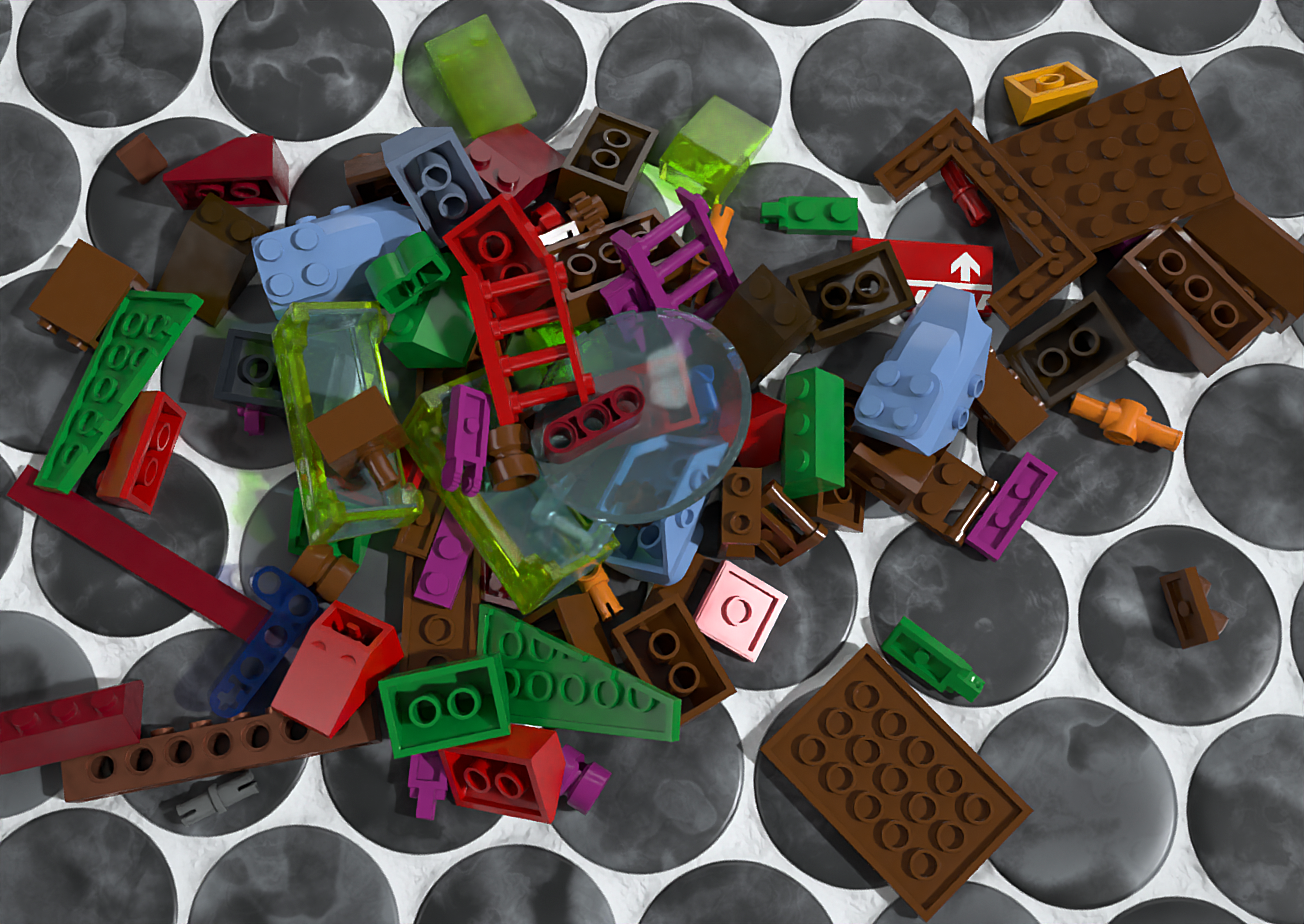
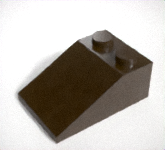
M595 106L561 166L554 199L570 204L568 199L582 191L585 192L586 196L589 195L590 197L597 194L609 213V218L607 219L614 222L622 220L633 198L660 130Z
M209 192L189 218L156 290L158 292L192 293L197 295L204 302L195 316L216 328L258 272L251 241L254 237L269 233V228Z
M889 240L788 276L786 282L788 290L821 322L805 338L811 354L844 343L917 305Z
M762 263L734 291L693 348L707 364L716 368L717 375L742 399L808 337L821 322Z
M1094 291L1004 351L1003 355L1019 376L1028 393L1037 396L1043 402L1047 411L1074 396L1077 392L1080 393L1111 376L1140 357L1141 353L1103 298Z

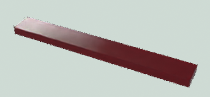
M30 465L26 466L7 493L8 497L253 646H256L276 615L75 492L70 491L66 495L44 491L33 485L39 471Z

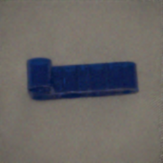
M272 565L256 567L251 572L248 582L250 590L258 598L271 606V609L212 683L207 692L209 706L216 715L223 718L236 716L244 709L318 610L317 599L311 591L284 571ZM265 572H273L277 577L276 588L268 593L261 592L258 587L259 577ZM302 594L308 601L307 608L302 614L293 615L289 610V602L294 596ZM274 625L281 626L284 630L283 640L277 645H268L265 641L266 631ZM248 657H257L261 663L259 671L253 676H244L240 671L242 662ZM234 674L247 687L245 690H242L237 685L232 692V696L235 699L234 703L230 705L225 702L220 707L221 701L217 695L221 691L224 693L231 691L235 683L229 678Z

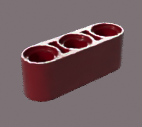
M621 385L551 422L546 426L543 433L542 450L544 456L555 464H564L634 427L639 423L645 406L643 392L634 385ZM621 401H629L635 405L636 410L626 413L621 411L617 404ZM596 418L602 422L603 427L596 431L589 430L584 426V422L587 419ZM556 436H563L570 441V445L563 449H557L551 445L550 440Z

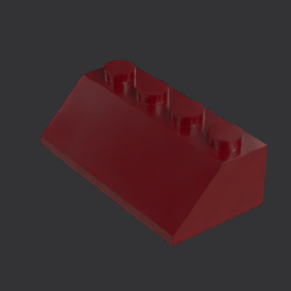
M142 679L1 711L0 775L140 743L144 690Z

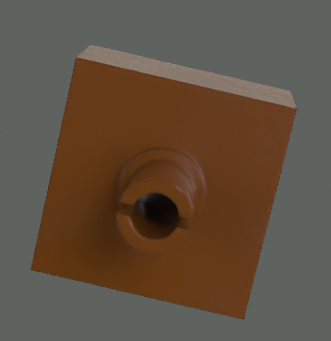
M376 385L306 424L327 463L344 480L366 468L379 492L387 491L401 481L387 456L411 441L390 404Z

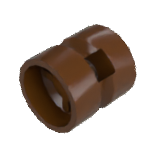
M522 424L505 425L489 430L486 462L492 463L487 468L492 490L495 492L518 490L540 479L535 456L527 453V450L532 445L527 428Z
M316 536L301 554L289 572L288 577L304 588L314 586L315 595L331 605L341 595L360 565L344 554L337 557L334 556L333 547Z

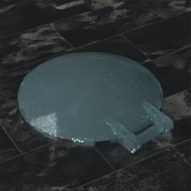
M656 308V311L636 313L635 310H630L606 318L605 324L588 334L584 331L576 337L584 372L592 373L596 387V394L591 395V399L594 400L621 385L629 384L638 387L643 392L645 406L639 423L634 427L564 464H555L544 456L542 450L543 433L546 426L551 422L581 407L580 396L576 395L533 406L536 412L534 429L530 430L534 459L538 461L544 476L543 479L548 485L531 512V520L541 527L547 525L580 545L582 552L590 557H595L618 524H643L675 515L702 499L724 478L739 455L748 432L752 410L750 381L741 357L731 342L716 327L698 316L669 308ZM570 358L553 362L545 374L539 389L575 380ZM621 401L617 404V407L626 413L636 410L635 405L629 401ZM590 418L584 422V426L589 430L596 431L603 427L602 422L596 418ZM556 436L550 440L551 445L557 449H563L570 445V441L563 436ZM562 503L594 521L588 532L557 514Z

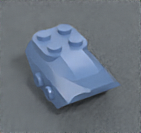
M392 197L352 209L349 205L340 206L330 211L331 215L318 219L316 216L303 217L295 221L296 225L252 238L251 242L256 265L265 293L277 320L312 317L323 314L325 318H331L345 313V308L359 304V307L363 308L379 303L364 273L373 261L385 254L395 252L403 240L415 233L421 232L418 218L411 206L398 204L393 201Z
M937 283L926 297L912 309L893 348L887 351L883 362L874 369L854 409L856 419L850 429L851 431L928 457L954 440L958 430L963 429L968 421L969 408L974 398H978L984 389L993 330L982 321L976 307L975 296L971 292Z
M662 435L629 446L597 509L601 561L637 580L664 586H670L680 581L687 572L702 540L704 530L699 520L718 479L731 444H728L725 438L699 435L692 439ZM635 481L641 487L648 483L658 493L656 499L662 504L659 508L657 519L651 525L641 527L640 530H637L632 524L626 528L616 519L618 512L613 508L618 491L623 486L633 484Z

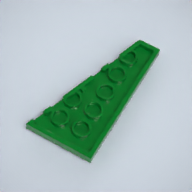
M129 290L109 319L33 485L44 491L69 494L201 307L204 300L192 293Z
M480 604L476 656L500 651L508 686L510 723L668 742L679 741L681 699L490 604Z

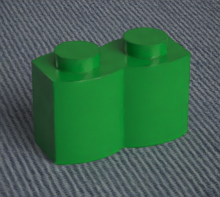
M421 231L403 240L395 252L385 254L373 261L364 274L375 298L389 314H393L410 306L420 293L439 286L449 276L451 271L437 245L425 231Z

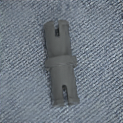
M247 770L245 773L219 786L215 783L208 787L207 792L176 805L179 816L193 809L196 810L181 819L183 825L188 828L216 812L223 814L229 810L228 806L259 793L260 790L257 782L244 788L240 787L255 778L252 772Z

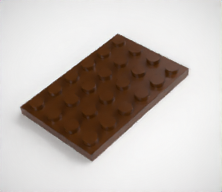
M1182 66L991 144L1092 253L1235 199L1234 191ZM997 210L1017 267L1021 273L1041 256Z
M868 643L759 749L774 767L920 919L926 923L1034 811Z

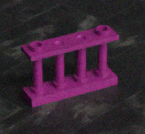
M680 186L675 190L683 207L641 238L639 236L633 238L622 229L609 238L626 271L630 270L638 279L655 319V326L666 347L675 354L683 352L684 359H687L695 353L689 340L692 337V332L719 313L734 291L743 282L736 277L709 220L707 213L710 209L707 202L700 194H692ZM690 221L696 237L658 265H651L647 258L650 255L649 250ZM703 250L710 265L670 294L664 292L661 286L665 283L664 278ZM717 278L723 292L685 320L678 319L675 313L679 310L678 306Z

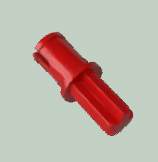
M953 161L948 162L940 171L941 176L953 193L952 201L961 207L970 225L978 227L991 217V213L977 193L978 188L975 184L970 183L963 171Z

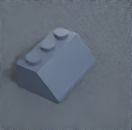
M413 127L381 143L387 168L428 236L439 249L447 246L442 238L445 234L492 200L452 127Z

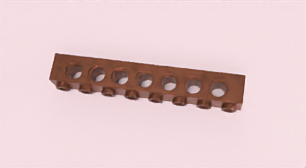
M369 695L346 721L344 728L337 732L331 740L309 728L302 739L295 740L292 737L291 729L296 721L272 710L271 707L265 708L266 715L251 717L250 712L228 715L226 723L213 725L212 720L189 723V730L175 732L174 727L150 731L151 737L140 739V743L61 761L65 802L83 803L382 743L376 697ZM266 727L269 732V740L263 747L257 748L253 740L254 734L258 729ZM227 735L230 738L231 745L228 752L220 756L216 751V742L221 736ZM188 742L191 745L192 754L188 761L181 763L178 759V750L181 745ZM150 750L153 755V762L144 771L140 767V757L145 751ZM111 758L114 762V770L108 778H105L102 775L101 768L104 761Z

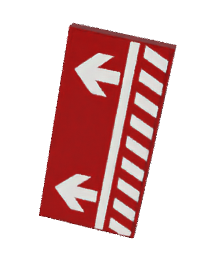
M852 237L850 254L889 240L917 304L938 283L971 292L975 296V303L980 317L991 316L992 310L986 305V300L992 296L993 246Z

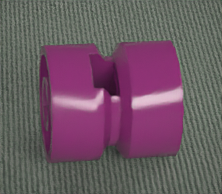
M566 743L562 748L566 765L559 797L565 795L567 797V804L586 816L612 773L595 761L589 764L585 763V755Z

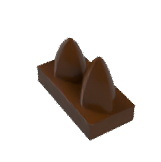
M1196 566L1184 568L1159 577L1182 649L1219 640V634L1226 627L1229 618L1217 610L1209 608L1206 597L1212 584L1198 574Z

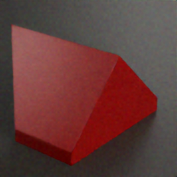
M757 392L727 405L721 433L727 443L731 444L730 448L742 467L764 468L781 461L779 451L787 404Z

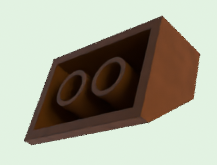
M383 152L374 154L361 153L351 160L344 161L347 185L357 207L392 197L396 203L407 201L385 164Z
M588 592L555 599L522 619V621L617 667ZM548 727L549 730H557V729H559V728H550V727Z
M678 592L611 631L609 639L631 675L681 699L680 728L737 692Z

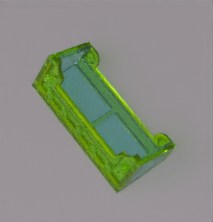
M379 301L292 302L271 333L310 546L409 526L422 514L424 506L422 492L417 490L413 483H406L399 449L389 454L387 458L401 481L393 488L379 492L366 468L344 480L327 463L306 426L307 423L374 385L377 386L390 404L378 347L382 337L387 335L388 323L385 315L381 313Z
M484 367L420 394L402 423V427L411 441L404 447L523 615H526L604 563L620 546V542L615 537L612 529L598 520H594L589 524L585 522L532 447L527 450V453L535 456L540 479L527 487L509 492L493 491L487 468L492 463L486 462V467H483L481 489L474 498L462 494V483L459 484V487L454 492L442 488V469L447 462L445 454L452 387L462 384L492 396ZM493 396L491 399L489 430L500 427Z

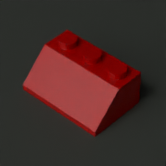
M141 391L122 417L123 424L119 435H116L110 444V459L106 470L99 474L96 484L98 490L96 496L108 504L148 515L151 514L187 414L165 392Z
M510 723V735L438 750L456 806L551 824L555 819L566 765L557 731Z

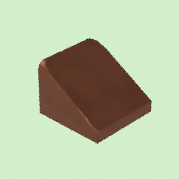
M144 132L116 153L124 166L141 185L146 184L168 167L166 159Z

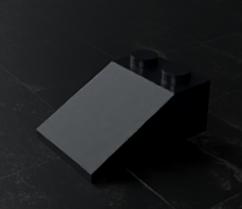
M229 328L213 399L286 419L309 423L336 407L346 358L338 344Z

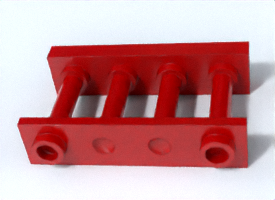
M552 254L544 255L547 269L490 283L489 279L483 280L482 274L478 273L462 277L500 427L519 422L518 414L523 413L524 408L576 395L580 396L583 406L592 401L591 395L596 394L592 373L584 372L562 285L568 283L566 269L563 261L556 262V258ZM551 283L556 306L502 320L499 317L493 318L490 303L495 302V297ZM557 321L561 322L566 343L509 357V354H502L499 340L504 339L505 334ZM570 358L575 380L521 394L518 391L512 392L509 377L514 376L515 371Z

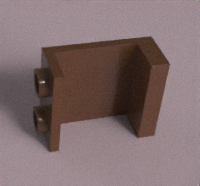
M78 238L29 307V310L40 318L36 324L56 336L61 331L69 336L66 341L85 353L88 348L95 351L99 344L95 339L129 290L146 291L149 283L138 271Z
M866 436L845 463L844 475L903 514L952 442L928 457Z
M723 467L719 484L717 559H755V545L761 544L762 468Z

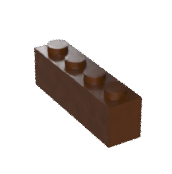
M990 345L984 389L978 398H974L969 409L1001 445L1010 452L1041 426L1049 415L1045 412L1046 408L1043 402L1037 396L1030 395L1023 388L1019 376L1012 369L1005 368L996 358L995 350Z

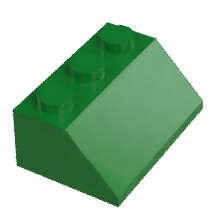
M441 253L451 271L449 276L439 286L420 293L410 306L397 312L383 341L406 368L466 367L477 335L462 277L468 274L453 253Z
M817 367L786 375L781 392V402L787 404L781 439L782 492L790 499H795L845 487L844 379Z
M500 651L391 674L378 681L394 759L511 734L508 686Z

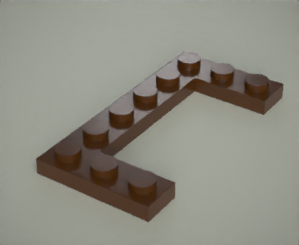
M955 108L873 175L877 183L897 204L952 160L1041 256L986 300V305L1010 331L1096 264L1097 257L970 121Z

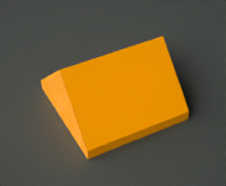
M1068 61L1003 77L1004 86L1019 126L1059 117L1086 106L1098 88V80Z

